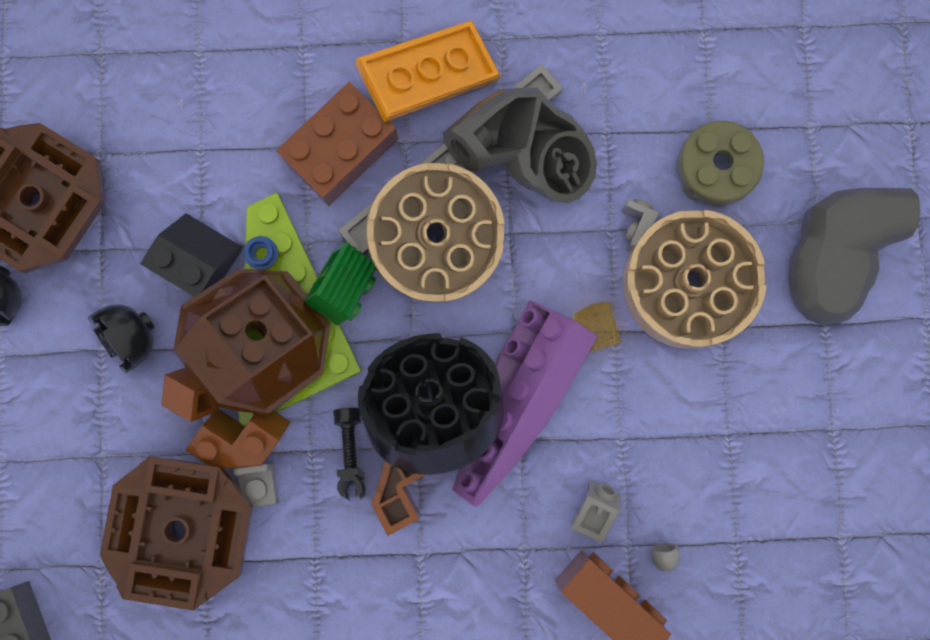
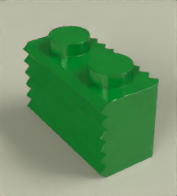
M343 243L332 251L313 287L307 294L304 303L336 326L346 320L352 321L361 310L362 304L358 301L362 294L368 293L376 281V278L372 276L376 270L372 260L362 254L361 251L356 250L350 243Z

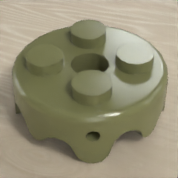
M723 120L709 122L693 131L683 143L676 163V169L681 178L684 193L690 199L703 200L715 207H721L741 201L752 192L759 183L764 169L763 150L753 133L742 125ZM723 154L727 156L730 161L729 169H718L713 162L714 155Z

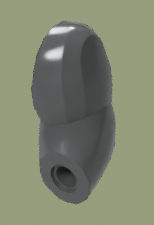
M538 88L498 90L478 102L443 132V140L449 152L466 169L479 171L505 164L515 181L525 188L541 194L550 201L568 203L577 200L589 190L595 179L597 161L594 148L587 134L573 116L555 107Z
M855 188L835 191L805 212L801 236L790 257L789 284L795 306L807 320L820 325H836L851 319L861 309L869 290L875 284L880 269L878 251L888 245L907 240L914 235L918 227L920 204L918 195L912 188Z

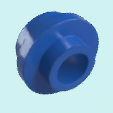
M254 237L245 245V261L256 270L269 269L278 259V248L268 237ZM265 248L267 256L264 259H257V251Z

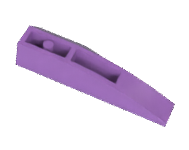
M529 300L495 364L500 378L504 405L501 429L493 444L482 456L459 469L452 488L455 493L471 505L477 507L505 478L535 441L566 395L598 337L596 334L574 320Z

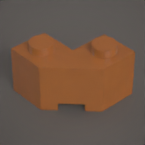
M186 367L164 375L161 403L163 407L189 422L215 413L220 408L215 405Z
M218 409L202 425L186 448V451L206 464L221 466L224 469L262 465L291 422L274 411L268 417L253 415L247 425L244 426Z
M385 461L371 505L387 536L419 520L421 514L406 486L424 477L425 474L403 471Z

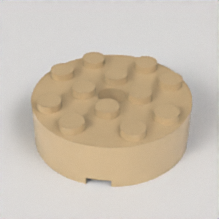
M424 163L403 170L389 180L378 192L367 215L365 239L370 259L376 270L396 290L422 301H451L470 294L491 276L503 253L505 222L502 209L494 193L474 173L453 164ZM432 223H438L444 230L442 240L437 243L430 241L427 237V228Z
M683 210L675 212L653 224L630 251L623 271L625 302L637 324L648 335L661 343L682 349H699L719 344L742 332L758 314L767 285H765L764 257L751 234L730 217L709 210ZM689 271L698 275L701 282L700 287L689 285Z

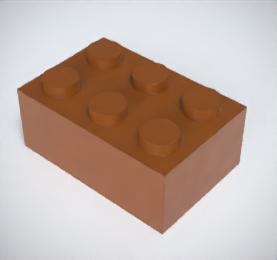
M348 82L276 151L282 160L329 207L399 138L396 127L390 121L384 122L379 111Z
M581 550L555 579L560 592L612 640H667L671 636V633L663 626L668 620L646 599L640 604L637 601L640 595L619 575L614 580L610 576L613 570L594 552L588 556Z

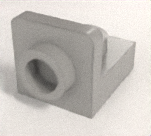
M635 199L634 202L627 200L622 209V213L639 220V222L632 220L625 235V239L630 241L626 249L628 251L633 249L641 236L655 223L659 212L652 210L653 206L640 199Z
M262 463V465L233 469L234 476L238 475L240 490L252 503L253 507L279 503L274 463Z
M590 481L587 486L586 496L572 521L571 529L603 543L620 512L621 495L607 484H598Z

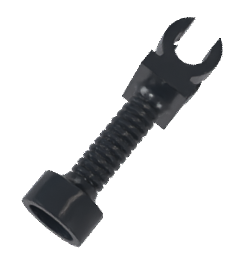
M359 408L336 409L333 411L334 425L340 426L341 433H343L342 449L344 450L343 464L345 467L344 469L337 470V477L340 478L337 490L342 497L350 501L348 489L351 485L356 484L355 496H359L360 500H362L366 494V487L361 480L365 478L364 472L356 467V440H354L355 426L361 423Z

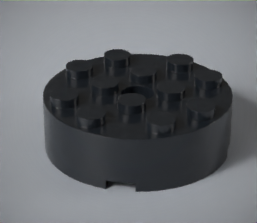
M439 333L417 335L399 341L374 359L367 368L369 373L363 385L359 386L358 407L373 448L386 462L410 473L425 475L442 474L460 469L472 463L489 449L502 426L504 405L497 368L482 348L462 337L458 341L442 338Z

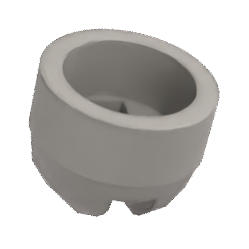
M666 543L655 545L651 548L653 563L661 571L670 572L679 565L680 553L678 545Z

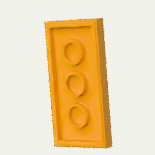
M472 20L358 57L355 61V66L384 122L495 83L501 77Z

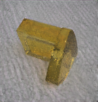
M610 302L592 304L573 315L575 322L578 321L580 325L598 336L589 352L621 343L612 314L613 307Z

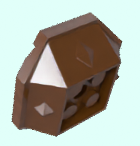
M41 123L19 125L6 129L0 128V259L23 273L67 261L105 204L101 161ZM40 193L38 203L32 206V198Z
M237 269L181 305L173 352L217 407L268 417L323 375L330 322L304 303L307 294L289 272ZM256 330L262 334L263 339L252 340L245 332Z
M149 456L112 487L100 557L109 574L116 582V587L122 599L195 610L242 575L253 505L221 466ZM176 521H180L185 526L186 533L183 539L178 538L173 532V525Z

